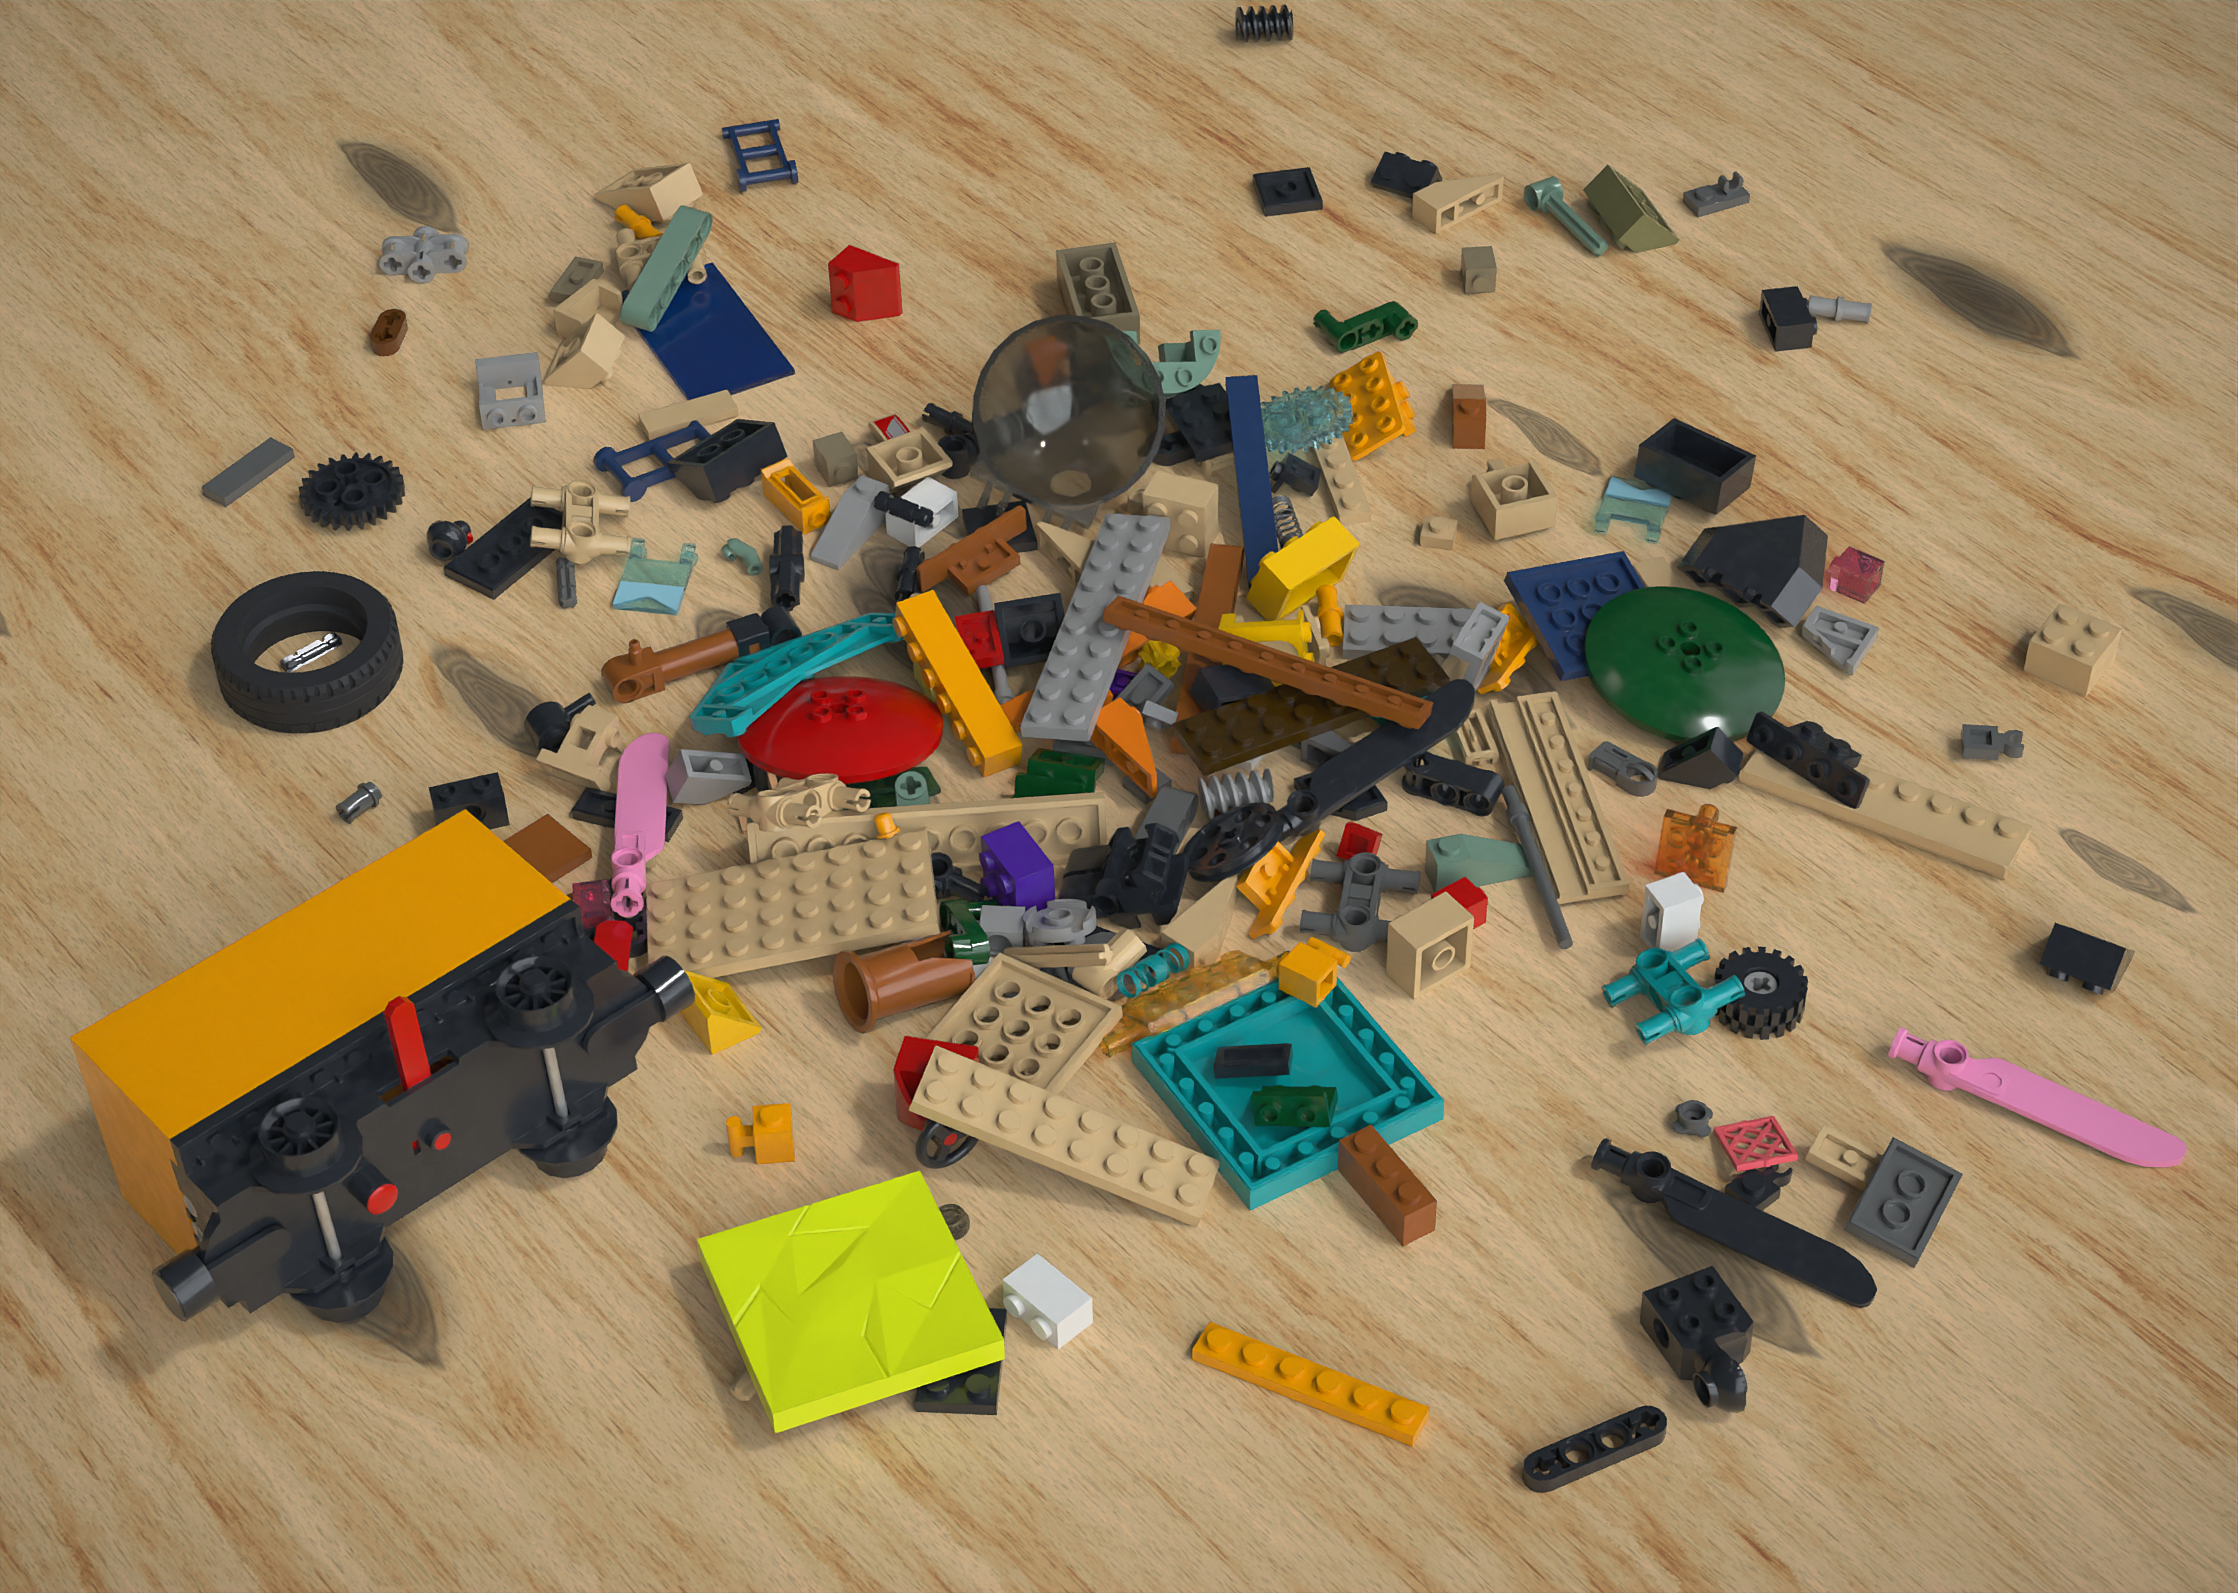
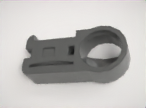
M1608 741L1602 742L1589 754L1588 770L1595 769L1616 781V786L1628 794L1644 797L1655 791L1658 771L1650 762L1644 761ZM1642 775L1647 777L1648 781L1637 782L1629 777Z

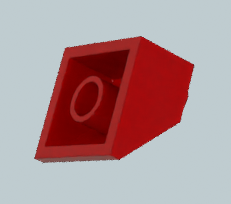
M848 245L828 263L832 313L855 322L896 317L903 313L899 263L852 245Z

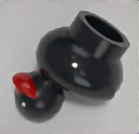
M438 520L429 526L426 539L429 544L430 554L438 560L448 561L462 553L466 549L467 544L473 542V535L471 534V527L465 521L458 520L452 523L446 520Z

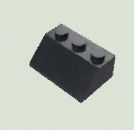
M736 419L667 462V466L698 499L719 503L730 498V493L737 488L751 485L755 481L754 478L761 474V469L782 461L788 455L775 422Z

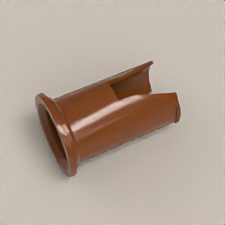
M950 930L857 956L853 951L843 950L836 955L833 964V982L836 997L848 1024L856 1032L864 1034L874 1028L876 1020L963 995L975 981L972 959L945 958L944 943L946 937L951 934Z

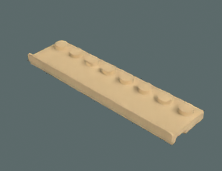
M1557 691L1517 696L1516 702L1498 704L1497 699L1490 700V705H1486L1488 724L1510 785L1515 787L1520 802L1525 804L1529 813L1530 820L1528 823L1558 903L1629 894L1630 883Z
M1759 749L1755 750L1745 767L1739 772V783L2005 880L2008 869L2016 861L2031 833V825L1862 764H1858V767L1853 769L1868 777L1870 783L1862 803L1857 809L1843 804Z

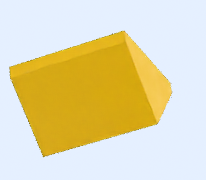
M684 970L692 983L695 1002L680 1013L711 1055L759 1034L762 1027L727 982Z

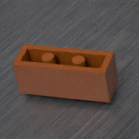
M1372 1125L1339 1140L1338 1171L1402 1246L1435 1231L1437 1200Z

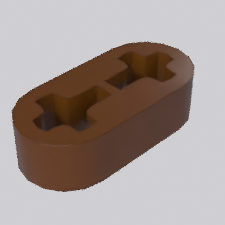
M389 309L379 315L370 335L374 354L390 356L400 349L408 330L406 314L402 310Z

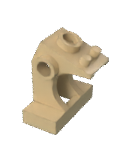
M588 705L580 714L578 713L572 718L570 730L558 752L554 753L542 748L536 761L549 776L582 788L589 787L608 792L612 784L602 770L598 769V764L608 747L621 754L624 752L622 730L619 725L618 715ZM589 737L591 743L587 750L580 748L579 746L582 741Z

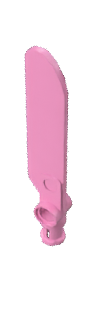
M647 733L635 739L625 748L619 761L614 846L611 856V886L615 894L611 897V907L614 912L624 917L635 916L643 909L644 900L641 893L647 886L646 862L661 852L665 846L668 785L665 775L669 764V740L666 736L659 733ZM627 898H630L629 907H627Z
M1901 1027L1890 1047L1888 1057L1893 1059L1898 1057L1916 1065L1917 1070L1926 1074L1929 1083L1937 1089L1951 1091L1960 1088L2125 1162L2144 1167H2170L2179 1165L2187 1151L2184 1141L2178 1137L1999 1058L1977 1060L1970 1058L1966 1047L1957 1041L1943 1040L1937 1042L1931 1039L1927 1042L1909 1034L1908 1029Z

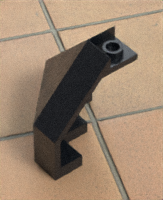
M1806 515L1786 516L1704 528L1677 568L1700 588L1716 587L1737 607L1757 608L1778 628L1795 627L1823 588L1828 535Z

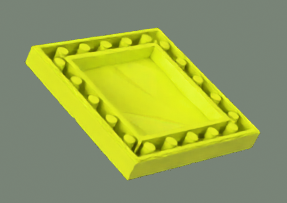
M920 1170L697 1239L700 1262L774 1433L1005 1359L1004 1338Z

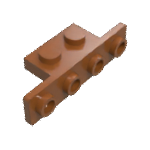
M1019 505L1003 513L999 518L984 527L978 528L974 533L959 542L951 544L947 549L934 557L923 561L916 568L918 588L925 592L949 577L969 596L976 592L977 587L981 585L986 586L1021 564L1020 555L1006 542L1027 529L1025 509Z

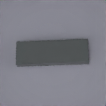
M270 437L203 485V495L227 507L295 458L293 448Z

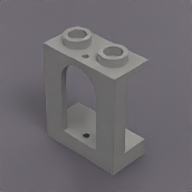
M538 352L475 359L480 396L479 409L483 430L546 423ZM522 386L527 388V397L496 400V389Z
M1480 601L1453 642L1449 652L1469 663L1463 679L1469 681L1474 686L1475 692L1490 670L1510 616Z

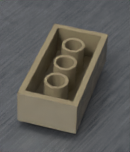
M1116 242L1056 250L1057 281L1077 345L1107 331H1136L1139 345L1140 314Z

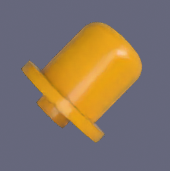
M883 812L874 817V823L878 830L877 839L891 838L900 831L899 826L895 827L890 813Z

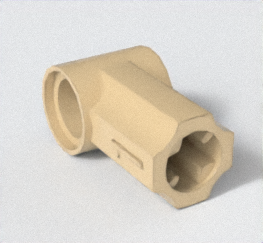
M1122 928L1107 943L1109 949L1114 951V956L1111 957L1109 965L1075 967L1072 979L1088 992L1106 1000L1109 999L1118 989L1117 975L1126 968L1132 967L1147 952L1145 945L1138 936L1129 929Z

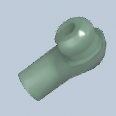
M737 538L727 540V544L722 547L721 551L724 557H728L729 561H734L739 556L750 575L755 576L762 572L763 565L755 548Z

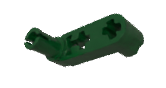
M1396 301L1383 304L1344 320V322L1336 320L1325 309L1319 311L1313 318L1316 321L1313 324L1327 335V340L1340 352L1355 350L1391 334L1402 341L1407 340L1418 327V320Z
M964 899L942 901L940 903L939 918L944 931L950 930L951 933L945 939L944 950L946 958L972 959L973 965L988 964L990 958L989 941L977 920H980L982 905L998 906L995 899L966 902Z

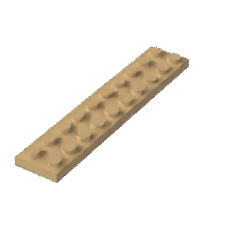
M1104 792L869 808L864 812L856 810L831 811L822 817L821 823L816 828L797 825L780 832L760 831L759 825L747 817L751 864L768 859H778L804 852L809 853L877 839L878 830L874 823V817L883 812L890 813L895 827H900V831L895 833L894 836L927 830L931 854L937 852L947 854L953 861V865L961 868L962 872L983 871L979 861V853L982 852L981 836L1017 821L1023 825L1054 866L1067 865L1069 855L1075 849L1107 845Z

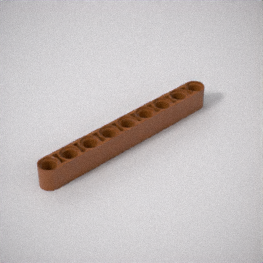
M1210 544L1195 622L1219 629L1222 614L1234 613L1243 569L1244 546ZM1188 652L1176 709L1178 716L1175 722L1202 713L1189 691L1201 668L1223 665V662H1213L1205 656ZM1172 729L1171 753L1188 755L1173 735Z

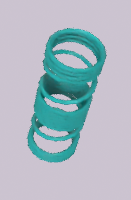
M1172 943L1166 946L1164 950H1159L1155 955H1150L1137 962L1133 967L1126 968L1117 975L1118 989L1124 996L1132 999L1137 997L1141 991L1145 992L1149 987L1157 986L1170 977V972L1178 974L1188 968L1190 958L1187 950L1179 943ZM1171 948L1176 949L1181 954L1184 962L1183 967L1180 966L1178 958L1170 952ZM1163 952V958L1158 956V954ZM1170 954L1176 959L1178 966L1174 964ZM1148 965L1155 971L1156 978L1150 973ZM1134 970L1137 971L1139 978L1134 973ZM1125 974L1132 977L1137 988L1135 994L1129 993L1124 987L1123 977ZM1140 980L1147 986L1145 989H1142Z

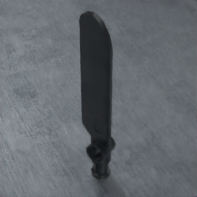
M1455 679L1448 682L1424 698V700L1433 702L1431 715L1419 729L1402 727L1397 722L1390 720L1319 766L1312 773L1309 790L1299 789L1294 791L1288 797L1287 805L1277 810V815L1284 824L1283 833L1278 842L1281 843L1288 837L1306 836L1318 830L1321 820L1456 732L1468 719L1474 706V686L1465 679Z
M1604 1138L1599 1144L1593 1157L1591 1168L1596 1171L1601 1168L1620 1177V1182L1631 1187L1633 1195L1642 1202L1656 1203L1662 1201L1671 1220L1678 1225L1851 1306L1858 1308L1868 1307L1874 1301L1877 1286L1872 1275L1860 1260L1845 1249L1671 1168V1162L1661 1153L1655 1151L1640 1153L1636 1150L1630 1153L1612 1145V1140Z

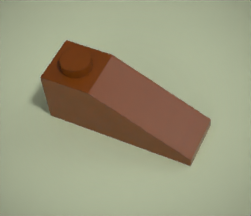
M1452 384L1453 449H1485L1486 397L1484 385Z

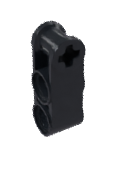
M1428 751L1404 765L1406 774L1403 776L1401 784L1403 790L1410 795L1420 796L1445 806L1462 809L1477 816H1488L1492 813L1502 793V789L1505 787L1502 777L1491 770L1480 769L1458 760H1451L1432 754Z

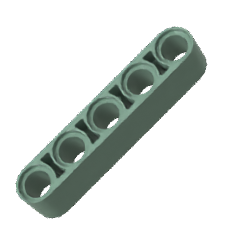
M684 205L677 209L623 303L620 314L623 324L650 332L657 327L711 231L713 223L711 213Z

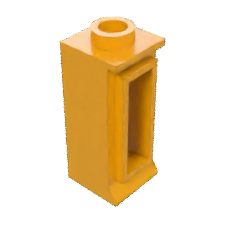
M789 458L761 469L763 495L804 535L828 524L831 518L829 497H825L793 466ZM785 477V483L780 478Z

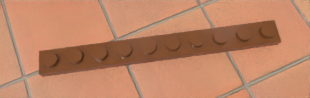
M1119 595L1104 609L1103 622L1112 624L1120 630H1130L1144 635L1149 640L1162 641L1176 646L1181 651L1194 652L1205 656L1213 662H1223L1232 665L1245 673H1255L1264 676L1274 683L1287 684L1299 688L1306 694L1319 695L1331 699L1338 705L1351 706L1363 710L1370 716L1383 717L1395 721L1402 727L1419 729L1432 712L1433 702Z

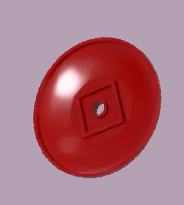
M820 677L802 680L746 727L745 733L736 736V742L745 758L757 767L774 775L802 780L811 775L829 773L836 774L838 781L844 784L859 783L901 773L926 760L942 741L943 718L939 708L932 700L908 686L870 677Z

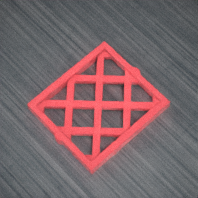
M1774 1116L1749 1121L1743 1120L1738 1123L1714 1127V1135L1737 1172L1798 1160V1153ZM1766 1126L1763 1130L1756 1129L1758 1127ZM1773 1128L1776 1134L1770 1133V1130ZM1740 1131L1738 1135L1731 1134L1732 1132ZM1747 1132L1758 1135L1755 1140L1744 1137ZM1765 1137L1776 1140L1772 1145L1761 1142ZM1726 1139H1730L1733 1141L1729 1144ZM1739 1142L1750 1145L1747 1150L1736 1147ZM1781 1143L1783 1144L1785 1149L1779 1147ZM1756 1147L1767 1150L1764 1155L1754 1153L1753 1151ZM1774 1152L1779 1153V1154H1782V1155H1777V1156H1772V1157H1771V1155H1772ZM1735 1153L1742 1156L1738 1159ZM1748 1157L1753 1158V1159H1756V1160L1746 1161V1159H1747Z

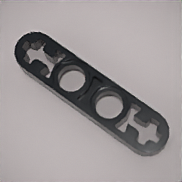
M1641 1406L1538 1449L1527 1455L1524 1460L1523 1482L1534 1492H1551L1654 1448L1665 1439L1667 1428L1665 1413L1654 1406ZM1645 1423L1647 1426L1641 1427V1424ZM1655 1426V1430H1651L1649 1427ZM1614 1435L1620 1437L1624 1444L1617 1448H1611L1602 1442V1438ZM1573 1450H1579L1588 1456V1460L1582 1463H1574L1567 1458L1566 1454ZM1539 1468L1542 1472L1549 1471V1475L1544 1476L1540 1471L1534 1473V1469Z

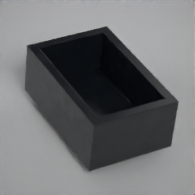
M1673 418L1639 444L1634 477L1645 481L1650 486L1662 489L1678 499L1694 504L1706 512L1717 515L1751 487L1756 455Z

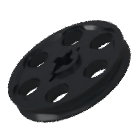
M1264 802L1249 803L1233 808L1204 825L1189 840L1183 850V853H1186L1190 860L1188 868L1190 876L1199 882L1219 881L1234 876L1261 860L1277 844L1283 833L1284 824L1277 815L1276 809L1271 804Z

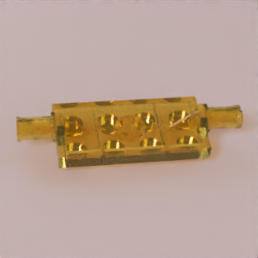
M1239 950L1229 951L1220 957L1221 960L1213 964L1196 966L1189 971V975L1180 979L1163 981L1158 985V989L1147 994L1141 993L1132 999L1128 998L1126 1004L1121 1005L1123 1017L1119 1020L1125 1026L1103 1036V1041L1099 1044L1101 1051L1106 1057L1111 1058L1131 1048V1043L1147 1036L1154 1037L1278 979V962L1282 955L1289 952V950L1266 961Z

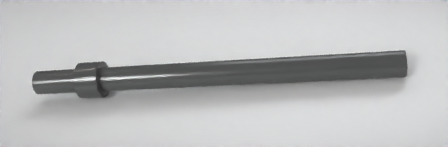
M1512 785L1505 786L1502 789V794L1507 805L1506 815L1508 821L1516 829L1559 948L1568 949L1573 945V941L1528 823L1530 820L1529 813L1525 804L1520 802L1515 787Z

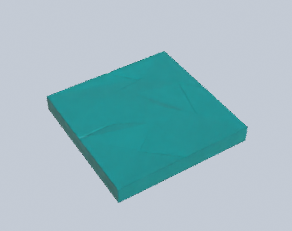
M1278 977L1131 1043L1132 1063L1184 1129L1191 1135L1204 1154L1219 1161V1173L1250 1211L1337 1170L1339 1140L1372 1125L1390 1145L1444 1118L1445 1100L1338 977L1336 986L1316 1008L1280 990ZM1292 1043L1293 1059L1290 1075L1215 1079L1213 1067L1217 1047ZM1273 1085L1336 1087L1338 1102L1330 1127L1255 1126L1250 1099L1252 1092L1261 1091L1262 1086Z

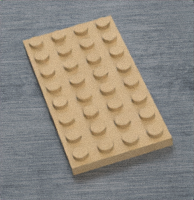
M927 830L908 832L888 839H872L866 842L836 846L825 850L804 852L794 856L768 859L762 862L732 866L706 873H696L675 879L660 880L649 883L646 886L648 964L665 955L674 959L684 970L710 978L838 954L843 950L854 951L940 934L930 840Z

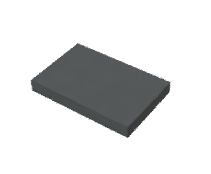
M1892 1137L1844 1230L1915 1268L1963 1174Z

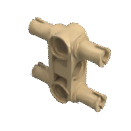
M623 228L617 232L618 247L616 249V257L621 278L627 282L629 293L662 235L636 241L634 231L629 228ZM704 245L687 272L688 280L694 284H700L707 278L706 270L704 269V264L706 263Z
M574 480L569 485L562 486L561 489L532 485L530 506L558 508L559 512H562V528L559 530L532 526L530 547L559 549V552L568 560L578 564L590 562L592 558L599 557L600 554L629 558L631 537L602 534V531H599V513L628 517L630 496L602 494L593 483L586 480Z
M825 773L811 775L802 780L782 778L778 782L777 788L758 792L754 797L734 793L729 797L727 805L739 808H729L728 812L730 815L751 818L754 823L759 825L760 831L780 832L797 825L816 828L821 823L822 817L831 811L850 809L864 812L868 809L871 800L859 798V796L870 797L868 790L848 788L844 783L838 781L836 774Z

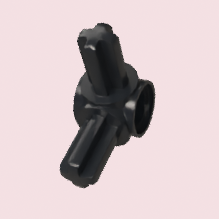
M941 852L931 854L936 900L949 898L952 895L968 902L984 900L987 893L985 886L964 877L962 869L954 866L953 861L947 854Z

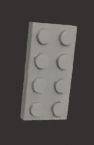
M1345 605L1342 659L1352 660L1417 637L1432 657L1438 654L1446 660L1450 655L1449 652L1453 642L1474 609Z

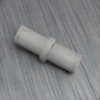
M1810 295L1808 300L1811 315L1832 317L1834 321L1839 322L1841 319L1869 323L1872 303L1845 301L1844 297L1839 296L1837 299Z

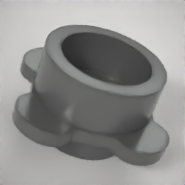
M1688 1100L1676 1106L1675 1114L1678 1117L1677 1121L1673 1123V1129L1676 1133L1698 1135L1699 1137H1706L1711 1133V1127L1708 1123L1713 1117V1112L1703 1102Z

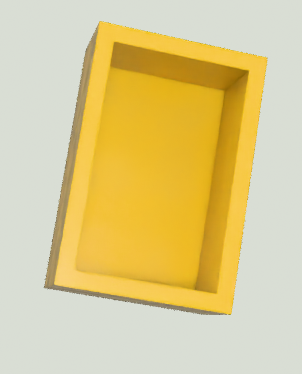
M1335 516L1323 523L1317 521L1307 530L1305 535L1300 538L1297 536L1292 537L1277 553L1271 551L1260 560L1258 564L1260 569L1250 582L1252 586L1246 599L1267 621L1283 620L1300 609L1301 606L1317 597L1316 590L1321 585L1330 584L1334 586L1341 582L1360 543Z

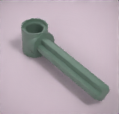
M1551 176L1525 186L1524 197L1531 210L1541 209L1544 213L1551 212L1596 256L1603 255V252L1608 248L1607 243L1563 201V188L1556 177Z

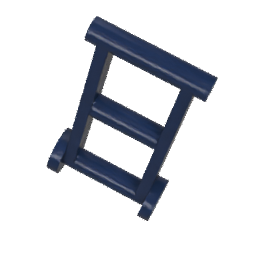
M779 119L721 128L723 139H730L739 169H736L740 192L747 191L746 185L790 178L792 184L798 183L795 160L787 161L777 133L780 130ZM769 132L773 144L741 149L737 137ZM777 155L781 168L749 173L745 160Z
M693 420L686 428L616 452L612 447H604L595 454L593 463L599 471H609L621 484L622 496H630V502H635L644 496L647 487L676 477L667 466V462L672 460L673 457L666 449L696 438L701 442L711 436V434L699 421ZM652 454L664 466L636 477H631L621 467L624 464Z

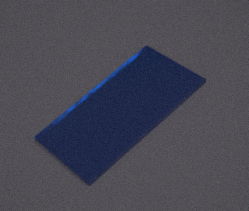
M713 262L704 265L707 278L700 284L691 283L686 274L657 327L652 332L634 327L687 401L728 390L730 395H734L795 374L793 366ZM629 289L621 291L623 303L629 294Z

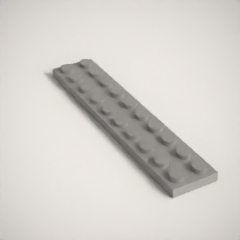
M1121 513L1105 515L1021 723L1022 737L1090 741L1101 708L1131 634L1130 630H1120L1112 624L1103 622L1104 609L1118 595L1140 603L1143 602L1171 529L1170 517L1124 515Z

